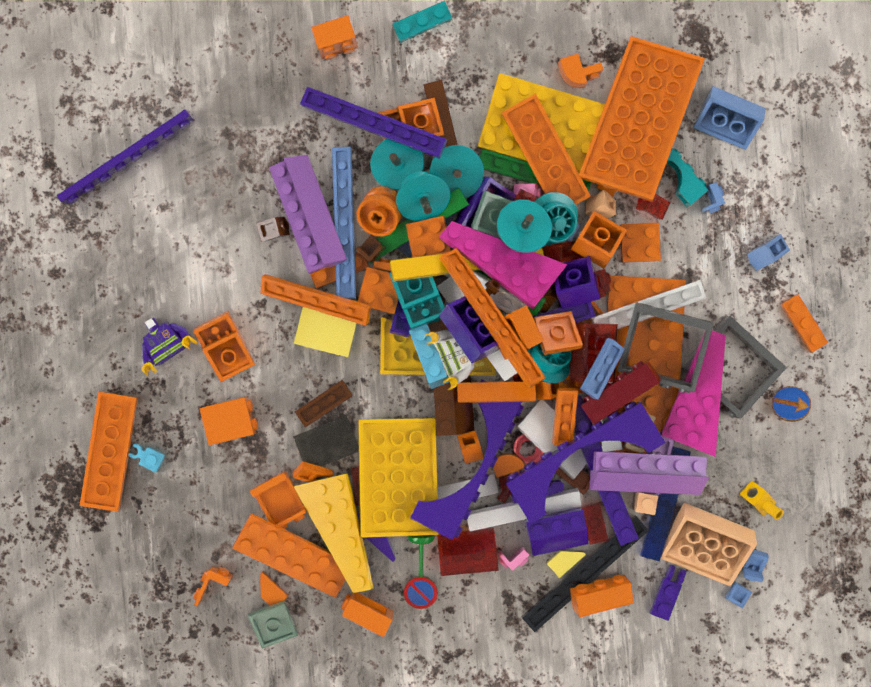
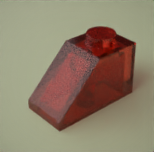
M575 242L556 243L542 247L544 256L562 263L584 258L571 250Z

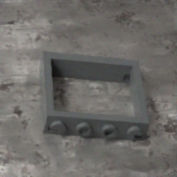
M639 302L635 303L624 344L625 350L621 356L617 371L628 373L633 370L632 366L626 364L640 313L693 326L706 331L691 383L661 374L658 375L661 378L659 383L661 387L670 389L673 386L679 388L678 391L690 394V391L695 392L714 322Z
M725 316L713 331L722 334L727 328L773 370L739 409L721 394L720 404L725 408L724 412L732 419L734 417L741 419L787 367L731 316ZM697 348L681 364L682 373L685 376Z

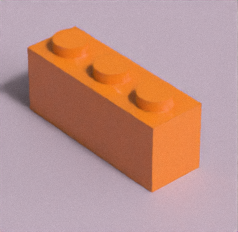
M614 575L612 578L599 579L593 583L579 584L574 588H570L573 610L579 618L634 603L632 585L625 575Z

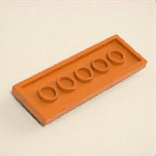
M536 93L501 113L544 194L550 192L563 193L570 197L575 205L591 197L581 177L578 176L577 169Z
M98 392L80 506L120 511L138 397Z
M250 513L232 549L335 598L346 580L330 551Z

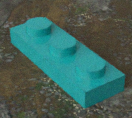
M444 0L392 23V26L400 43L451 21L452 16Z

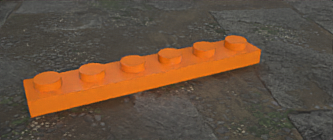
M264 274L261 277L260 294L364 326L369 323L370 305Z

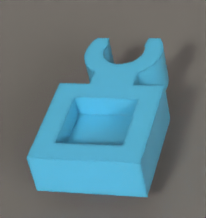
M133 444V447L138 449V453L130 452L128 456L133 459L140 458L139 465L155 473L158 472L166 455L151 447H147L144 450L142 445Z

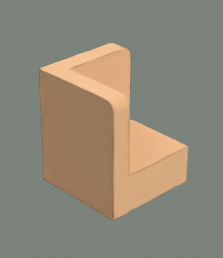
M603 190L586 199V215L590 217L593 211H596L602 216L610 218L616 215V200Z

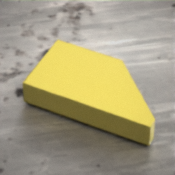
M560 550L546 563L560 578L586 554L583 551Z

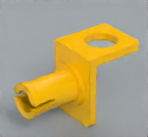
M751 481L740 493L741 497L751 503L762 516H766L768 513L775 520H779L783 516L784 510L779 508L770 494L754 481ZM757 489L758 493L755 497H748L749 490Z

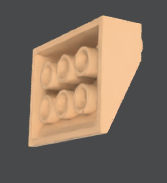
M684 503L674 520L660 558L731 586L757 545L756 533L752 529Z

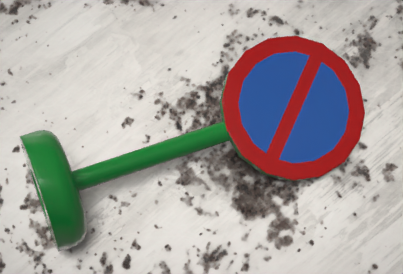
M435 535L408 536L410 542L419 544V576L413 577L407 582L404 588V598L410 606L416 609H426L437 600V586L431 579L423 576L424 544L433 542Z

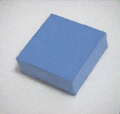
M734 581L725 598L743 609L752 592Z

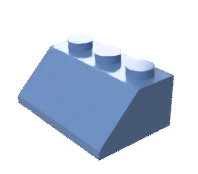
M712 86L693 128L746 150L764 121L766 108Z

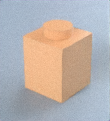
M634 492L632 509L636 512L655 515L658 496L654 493Z

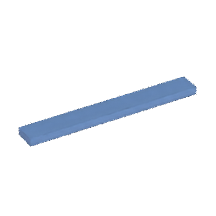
M334 147L332 148L334 226L347 261L336 265V295L347 299H357L352 148Z

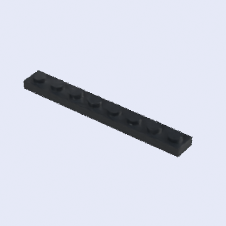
M636 515L631 518L637 536L640 539L649 530ZM614 533L521 616L522 619L536 632L571 601L570 588H574L579 584L591 583L639 539L620 546Z

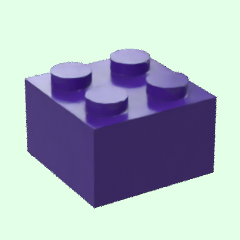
M590 256L565 262L564 264H567V266L555 280L556 293L562 309L599 300L600 295L596 273Z

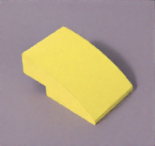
M303 307L294 344L349 357L357 323Z

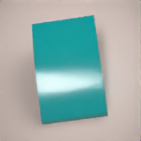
M389 273L411 330L441 320L439 315L445 307L432 276L393 282L392 273Z

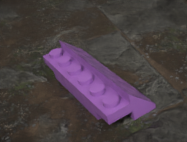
M309 156L284 158V161L269 167L307 272L312 274L323 268L333 267L347 261Z
M594 451L593 470H590V490L701 495L709 479L706 476L707 457Z

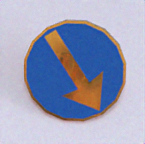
M787 386L779 389L774 394L772 409L774 414L780 419L787 422H796L804 419L809 414L811 399L803 389Z

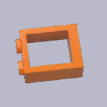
M352 592L351 595L347 593L341 606L343 617L382 637L385 636L393 620V610L359 592Z

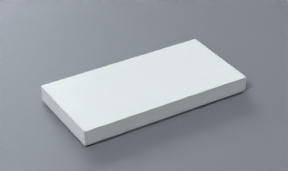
M539 400L516 428L544 454L548 451L553 453L558 450V445H553L552 443L555 411L544 400ZM581 448L572 453L559 466L572 479H575L587 464Z

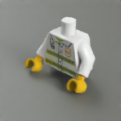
M449 330L426 333L424 336L429 335L431 337V342L426 344L435 345L448 375V378L443 383L449 381L451 387L448 390H452L469 376L474 368V363L472 364Z

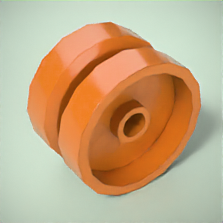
M378 186L372 188L365 195L357 210V221L367 233L383 237L391 234L396 229L403 215L399 212L396 205L397 192L385 186Z

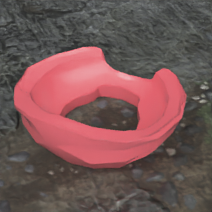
M524 434L517 437L513 450L525 464L532 461L536 463L541 460V456L544 453L536 445L535 452L532 455L522 456L519 452L521 445L525 441L530 440Z

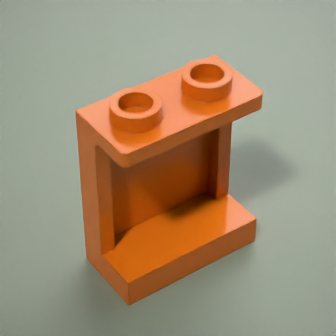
M247 396L199 408L209 446L257 433L258 423L256 418H253L251 412L254 410L251 399L248 400Z
M286 470L250 490L252 497H256L268 521L283 529L287 528V523L292 520L296 523L305 518L304 514L307 512Z

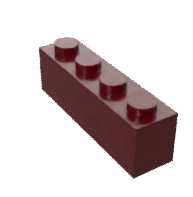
M642 360L638 361L632 366L633 370L628 373L623 371L615 377L616 381L610 384L608 381L598 400L593 399L589 395L583 398L584 402L581 404V407L593 424L598 423L660 383L661 378L648 360L644 363Z

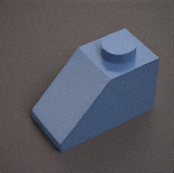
M779 234L753 249L747 256L750 264L757 271L776 262L789 252L790 249L782 235Z

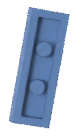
M607 338L580 389L593 399L598 400L625 348L613 339Z

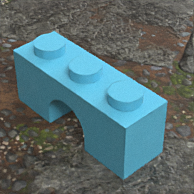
M425 324L409 330L430 388L433 389L449 383V381L443 383L448 377L435 345L426 344L431 342L429 335L424 336L426 333H430L428 325Z

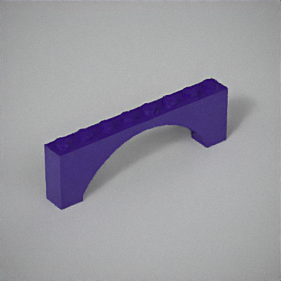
M522 402L478 403L487 429V448L481 467L470 482L457 492L435 501L422 502L419 500L410 519L450 540H453L454 537H459L463 529L460 527L463 519L467 521L472 511L468 508L471 502L476 503L480 492L477 490L480 484L485 485L489 477L486 473L489 467H494L498 459L495 457L498 449L503 450L507 442L504 437L507 432L511 434L515 423L512 421L515 415L520 416L524 408L521 405Z
M629 402L621 412L615 411L607 416L608 420L603 423L599 421L591 425L592 429L588 432H579L574 436L575 439L573 441L561 443L557 446L558 450L553 453L551 451L546 452L538 462L532 461L524 466L525 469L519 473L515 471L507 476L508 480L505 482L530 524L547 514L545 502L551 480L562 462L578 449L595 442L622 441L641 446L646 452L650 453L665 444L664 439L641 402Z

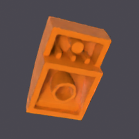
M435 98L400 105L395 109L378 112L381 115L434 135L444 136Z
M229 311L194 327L193 332L220 382L255 365L249 349Z

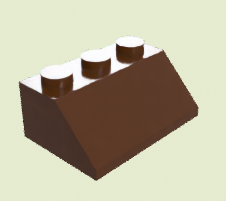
M471 375L460 383H471ZM450 382L433 388L437 436L458 435L475 431L473 403H458L457 386L452 390H448L451 387Z

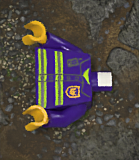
M155 318L149 319L144 323L150 333L143 337L142 358L144 365L142 371L146 376H149L148 372L150 370L156 373L157 369L153 365H162L185 348L191 350L189 344L191 342L197 344V341L191 337L186 328L180 325L163 323L159 326Z

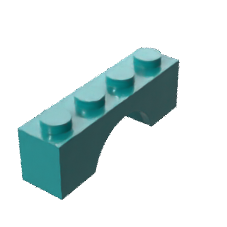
M672 148L667 164L675 170L678 177L675 195L687 208L708 191L706 188L707 184L702 178H698L693 173L694 169L689 163H685L681 159V153L677 149Z

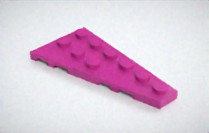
M451 221L439 237L453 249L457 248L463 257L489 277L498 281L502 287L532 310L567 266V264L535 252L522 253L509 248L501 239Z
M712 330L695 392L690 391V394L678 392L661 435L716 457L726 335ZM704 334L684 381L691 383Z

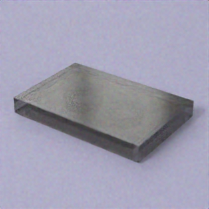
M347 415L293 436L302 461L317 466H324L359 452V444Z

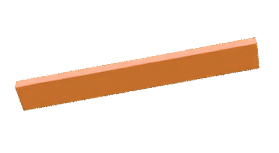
M455 248L442 254L439 259L527 388L529 389L543 381L546 377L458 249Z

